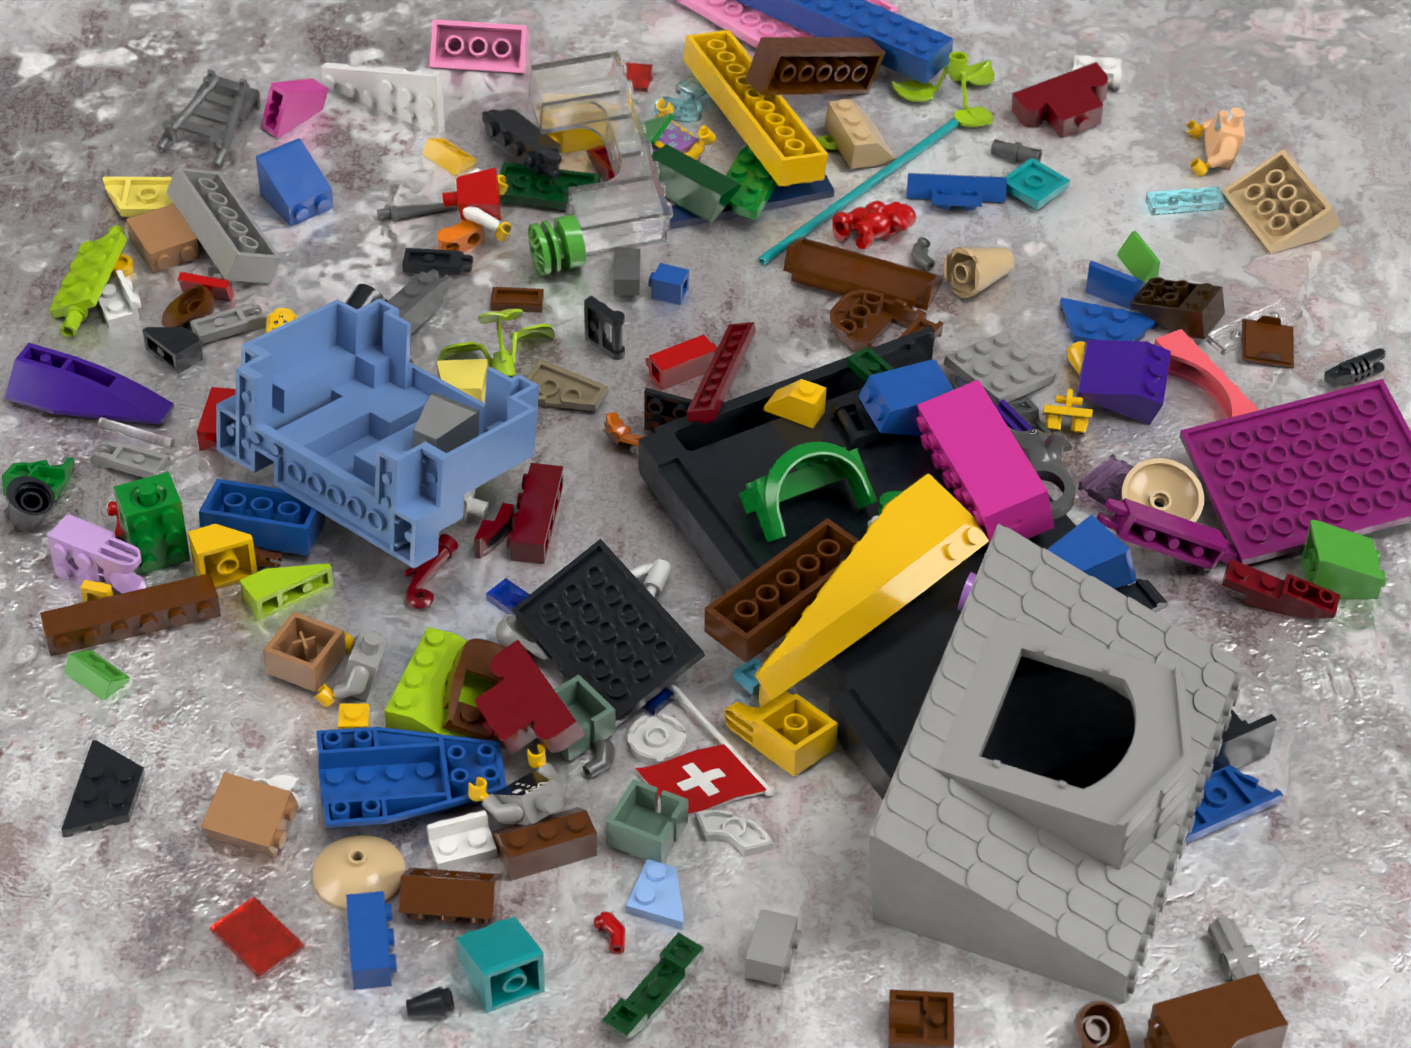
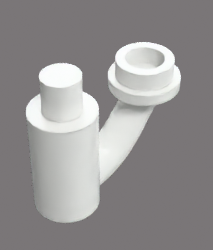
M657 559L653 564L640 565L632 569L631 572L637 579L647 576L643 586L654 597H657L661 594L672 567L667 561Z

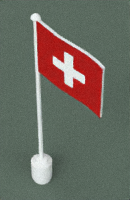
M673 682L668 686L722 744L694 750L660 764L634 768L635 772L646 784L658 788L660 800L663 790L688 799L689 817L695 815V812L712 810L735 800L765 794L768 797L775 794L774 786L770 787Z

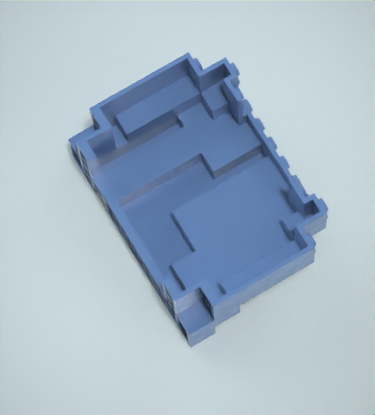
M337 299L242 344L241 366L236 368V395L216 404V450L254 473L274 463L275 486L412 568H416L438 555L439 531L463 518L464 495L534 456L539 385L520 374L510 378L490 367L487 369L485 403L479 401L409 362L411 323L399 317V309L382 299H378L359 309H355ZM435 392L480 410L478 437L448 453L443 452L426 441L413 448V430L431 393Z

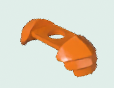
M616 412L606 414V421H604L605 429L603 431L609 439L618 445L624 442L639 446V439L643 438V436L630 433L631 428L625 426L624 421L619 418Z

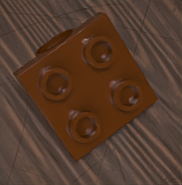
M890 989L888 1048H954V992Z

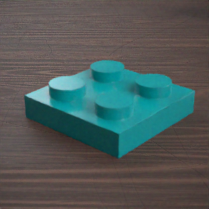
M1034 158L1029 159L1005 176L1007 178L1006 192L1037 210L1068 189L1070 185V179Z

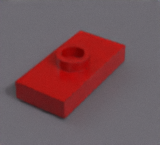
M186 272L179 273L177 280L183 293L192 286L200 284L204 285L213 294L215 299L232 302L234 293L228 280Z

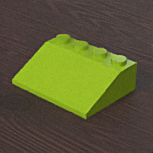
M427 627L384 710L386 728L466 737L443 729L442 724L448 716V710L444 709V697L447 693V684H445L447 674L452 669L453 661L458 651L467 640L455 633ZM466 673L459 701L477 707L475 699L498 683Z

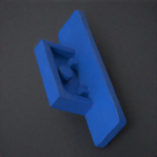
M908 173L906 196L913 199H931L932 205H936V208L951 209V206H961L963 210H976V207H982V202L1006 201L1007 178Z

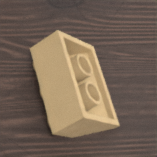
M841 99L828 102L824 126L829 134L834 137L833 141L837 142L838 149L850 169L888 165L896 159L870 116L851 99Z

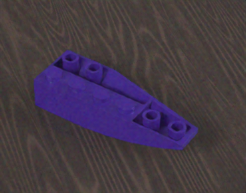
M28 343L16 357L5 395L8 401L52 414L162 425L174 409V403L119 373L82 358L32 343Z

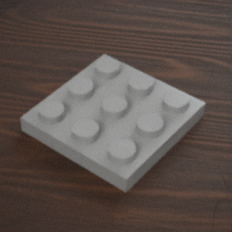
M1003 332L945 355L944 365L969 384L979 380L992 402L999 406V401L1005 400L1008 403L1054 383L1056 376L1055 373Z

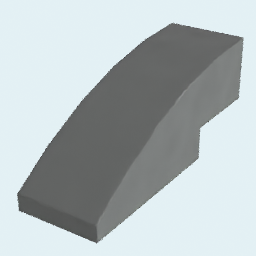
M615 248L614 295H640L641 249Z

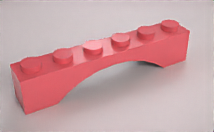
M1182 329L1155 339L1154 345L1171 351L1168 374L1189 381L1206 391L1222 408L1226 419L1258 411L1256 405L1241 392L1238 386L1233 384L1223 370L1219 369Z

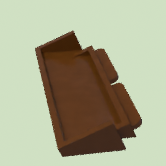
M799 237L787 247L783 271L792 273L791 281L843 296L854 290H872L883 293L884 299L895 301L899 298L906 301V306L912 310L918 308L927 311L943 280L941 275Z

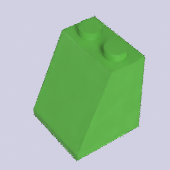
M1310 520L1302 554L1306 581L1340 594L1339 600L1378 599L1380 589L1385 587L1386 576L1385 572L1380 570V552L1375 550L1373 539L1318 520Z

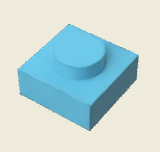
M754 657L748 663H744L733 671V679L750 694L754 695L761 686L755 674L763 663Z

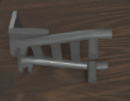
M208 69V75L203 78V83L191 102L173 122L165 120L162 123L164 133L156 148L160 151H165L169 142L177 139L178 130L210 138L216 153L212 165L220 168L229 153L238 121L242 122L251 108L260 109V93L257 89L251 88L245 79H240L239 82L219 77L213 70ZM205 101L232 110L230 115L201 107L200 105ZM192 115L227 126L225 131L188 121V119Z

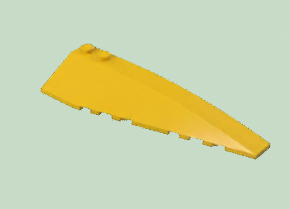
M930 474L924 475L884 506L877 520H874L867 528L868 531L864 537L857 541L847 559L840 563L817 593V598L814 602L807 606L797 624L787 632L784 641L779 647L774 649L757 671L755 677L770 700L775 699L848 648L989 542L981 527L978 526L974 516Z

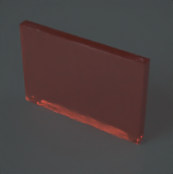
M252 897L210 926L212 934L226 945L260 980L305 949L303 942L255 897Z

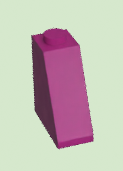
M313 78L271 83L260 128L276 138L285 135L323 111L329 88Z

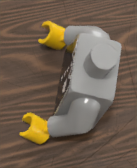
M361 630L359 635H356L354 638L344 631L346 653L351 655L340 685L335 686L334 690L326 684L321 685L317 690L319 694L315 695L314 698L325 707L330 706L336 698L340 700L350 696L366 702L383 661L388 644L386 637H383L377 631Z
M537 745L538 755L532 754L529 749L527 750L529 765L533 768H539L538 771L530 772L491 795L486 793L487 781L482 777H477L476 786L469 782V798L473 801H483L482 806L499 823L532 825L546 816L556 813L563 807L561 798L564 792L563 783L550 763H546V751L543 745Z

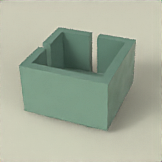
M580 675L554 689L585 734L575 743L560 751L568 761L590 749V742L595 745L598 740L606 739L616 733L615 709Z
M633 779L606 821V845L644 860L650 859L664 863L673 848V841L676 842L688 823V799L663 790L661 793L660 814L658 813V788Z

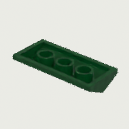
M668 144L647 156L638 180L642 182V186L710 224L713 223L741 187V184Z

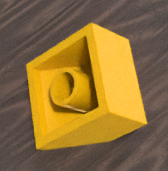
M218 524L188 531L195 575L200 576L211 573L216 590L238 584L241 579L257 573L254 543L250 534Z

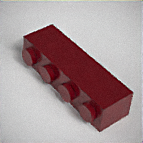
M530 463L528 474H523L522 490L524 491L523 493H518L517 509L519 510L514 512L512 516V529L514 530L513 532H508L506 546L507 549H511V561L545 564L564 487L563 466Z

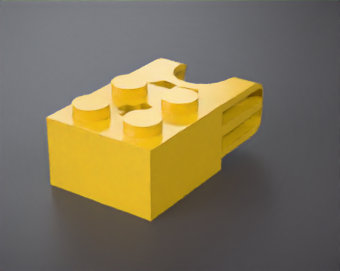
M760 686L759 705L761 707H750L741 702H735L724 710L725 722L731 731L793 777L836 750L838 723L797 693L791 695L785 691L775 699L770 700L762 686Z

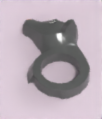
M1009 428L1039 478L1052 482L1062 491L1063 495L1058 500L1050 502L1053 520L1063 517L1074 505L1076 487L1071 475L1062 463L1063 439L1061 433L1054 432L1049 435L1038 429L1016 431Z

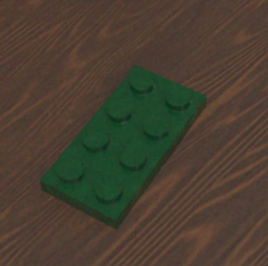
M503 162L499 175L505 176V184L508 185L505 194L500 195V202L591 213L601 182V175L560 169L561 177L549 179L544 174L536 175L522 164Z

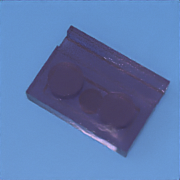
M1114 454L1105 459L1081 479L1078 484V490H1085L1088 492L1089 497L1102 505H1105L1108 498L1118 501L1121 499V488L1125 477L1134 467L1124 460L1118 461L1115 459L1116 456Z

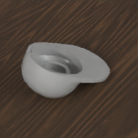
M506 614L502 618L495 632L500 645L508 647L519 640L527 652H531L544 660H552L550 655L515 615Z

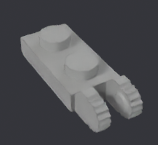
M255 303L191 320L190 325L193 333L198 335L204 344L249 329L256 331L260 328H265L267 317L262 314L260 305Z
M103 440L99 445L100 451L94 452L91 456L93 464L98 467L101 466V468L105 469L109 467L144 478L165 473L171 464L168 455L108 440Z

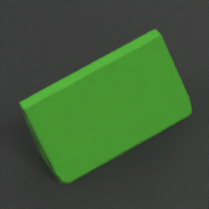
M1136 231L1131 232L1119 249L1117 256L1134 277L1147 283L1150 278L1158 277L1161 261Z
M92 650L69 654L64 670L65 674L102 700L110 697L128 683L130 679L128 675Z

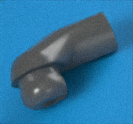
M920 237L917 243L913 245L911 256L926 271H931L935 266V261L928 256V248L931 243L928 239Z
M598 740L594 745L596 758L583 765V771L589 779L613 765L615 747L610 740Z

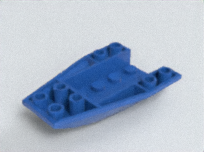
M383 727L316 731L323 824L326 828L389 824L480 802L473 801L468 796L469 782L476 786L477 777H482L487 781L486 793L489 795L506 786L499 741Z

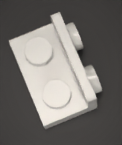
M121 270L116 271L117 282L106 284L97 302L109 328L139 320L138 309L141 308L139 296L137 293L133 294L132 282L129 277H124Z
M486 811L468 813L464 816L440 820L427 825L428 844L437 869L447 870L497 857V848L489 829Z

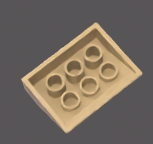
M1284 149L1221 191L1270 254L1321 240L1341 226L1334 208Z

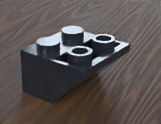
M646 388L644 390V430L655 433V427L687 416V410L693 399Z

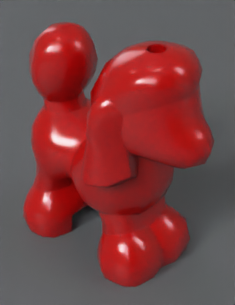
M875 200L867 204L865 208L857 207L849 213L837 212L832 219L833 234L838 241L843 242L849 239L851 232L858 231L859 238L855 239V243L859 249L865 250L872 245L873 239L880 238L885 241L902 231H906L914 225L917 217L913 208L907 204L895 201L885 205L883 202Z

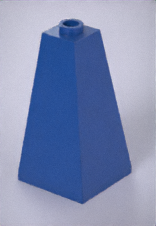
M1090 515L1047 549L1087 575L1097 578L1113 589L1132 584L1137 580L1130 548L1093 515Z

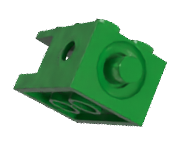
M169 472L114 486L123 541L136 546L140 550L142 561L134 570L135 574L141 575L191 561L182 502Z

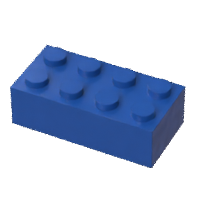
M216 479L199 510L200 528L218 524L250 534L254 545L259 546V548L309 556L325 524V515L279 488Z

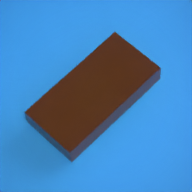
M492 287L490 310L522 309L523 312L542 313L544 289Z

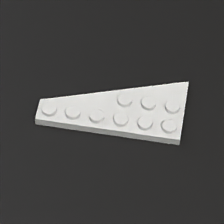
M327 62L320 67L322 84L328 87L329 90L437 135L445 131L441 72L434 71L432 74L425 73L424 70L407 72L406 69L389 67L367 69V66L359 65L355 68L350 67L348 64Z

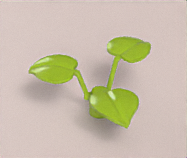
M955 51L949 54V64L943 67V73L935 87L930 82L923 84L917 80L899 83L892 81L893 89L902 98L912 102H925L933 99V93L938 92L948 73L952 80L961 81L964 109L957 110L953 117L958 121V124L966 127H981L993 124V115L989 110L979 106L972 108L968 106L966 82L981 86L994 81L995 74L990 59L968 66V54Z
M506 309L481 314L478 320L481 324L496 322L500 351L493 353L494 358H491L484 344H476L473 341L444 347L437 360H443L458 353L481 350L485 358L488 359L489 368L493 367L495 370L512 378L516 376L514 364H516L517 340L526 338H548L554 340V328L549 324H538L524 327L517 332L511 333L512 346L511 355H509V351L504 348L501 321L517 319L523 316V310Z

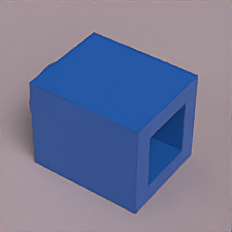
M660 263L656 271L652 272L649 277L648 286L651 287V298L681 305L689 290V269Z

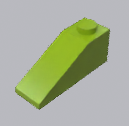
M329 563L268 568L240 580L242 600L258 620L334 586L332 566Z

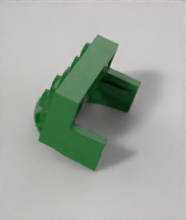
M827 442L804 443L788 450L776 460L772 468L769 469L767 476L746 484L747 490L739 493L746 514L756 511L767 543L786 536L779 509V502L847 478L858 509L878 501L857 448L847 451L846 447L842 448ZM797 465V466H796L797 471L788 474V472L791 470V468H792L793 466Z

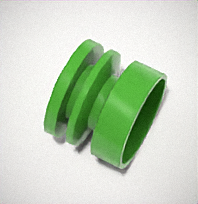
M573 214L554 218L553 228L547 220L541 221L540 225L538 223L529 224V249L541 276L549 275L551 270L553 273L560 272L561 261L567 270L585 266V242L580 225Z

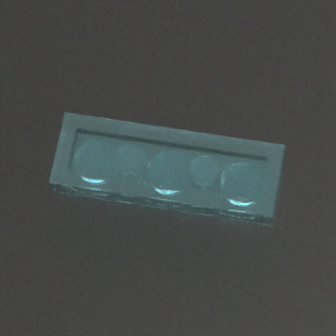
M1219 186L1147 192L1145 199L1151 216L1224 210L1225 200Z

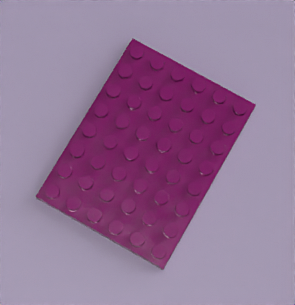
M1383 379L1180 430L1179 437L1222 528L1235 552L1239 555L1238 561L1245 565L1304 550L1310 520H1318L1360 535L1411 522V431Z

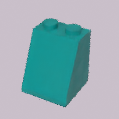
M515 916L506 920L496 921L492 925L476 931H468L462 936L456 937L457 957L486 1014L545 992L544 953Z

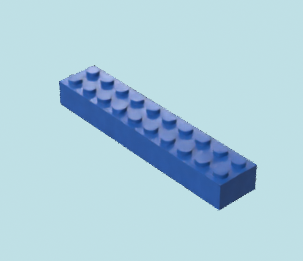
M735 0L817 37H869L885 51L881 62L882 66L923 84H926L944 66L949 64V54L952 53L953 49L952 37L866 0Z

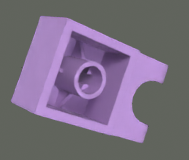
M66 514L47 535L55 575H58L60 578L82 585L84 580L109 584L112 586L113 595L146 588L145 580L133 572L142 561L140 550L136 546L116 539L114 532Z

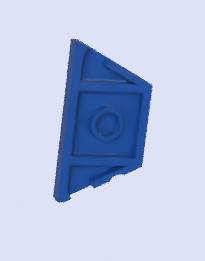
M1062 297L1060 299L1059 308L1065 314V323L1070 330L1073 343L1079 341L1086 343L1087 340L1141 341L1145 337V332L1150 328L1155 329L1158 326L1156 321L1142 313Z
M1231 765L1213 772L1209 782H1205L1202 803L1200 807H1196L1194 825L1191 833H1187L1186 844L1282 802L1283 793L1278 789L1271 792L1259 786L1258 779L1241 773Z

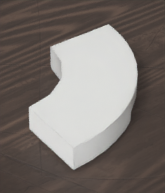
M723 810L695 812V819L705 842L721 841L729 843L736 847L744 857L773 850V842L770 836L760 825L751 819L745 820L733 815V812Z

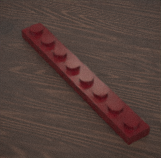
M754 322L728 325L687 410L689 422L708 423L716 419L755 335Z

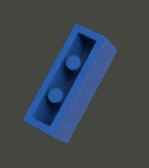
M384 891L347 894L353 989L392 986L391 973H397L396 954H389V948L395 947L394 929H387V922H393L391 903H385Z

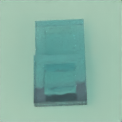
M695 75L687 77L675 85V93L692 102H695L703 95L710 97Z

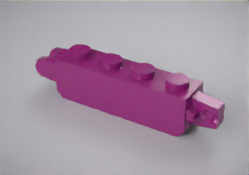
M1108 498L1104 506L1115 513V515L1099 512L1096 518L1105 527L1115 530L1117 536L1124 541L1210 570L1216 566L1218 561L1228 563L1230 559L1237 561L1239 555L1235 552L1233 546L1229 544V540L1223 537L1221 531L1126 498L1122 502Z

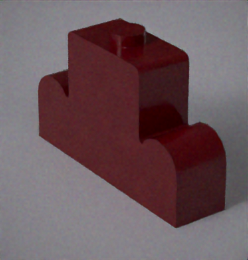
M1097 62L1012 93L1011 111L1021 124L1028 128L1038 127L1043 123V120H1046L1060 138L1085 131L1102 123V102L1107 98L1108 76Z
M519 640L493 657L490 668L499 683L475 699V704L487 720L482 725L491 738L498 736L508 752L513 754L537 737L547 751L555 753L566 749L585 736L573 715Z

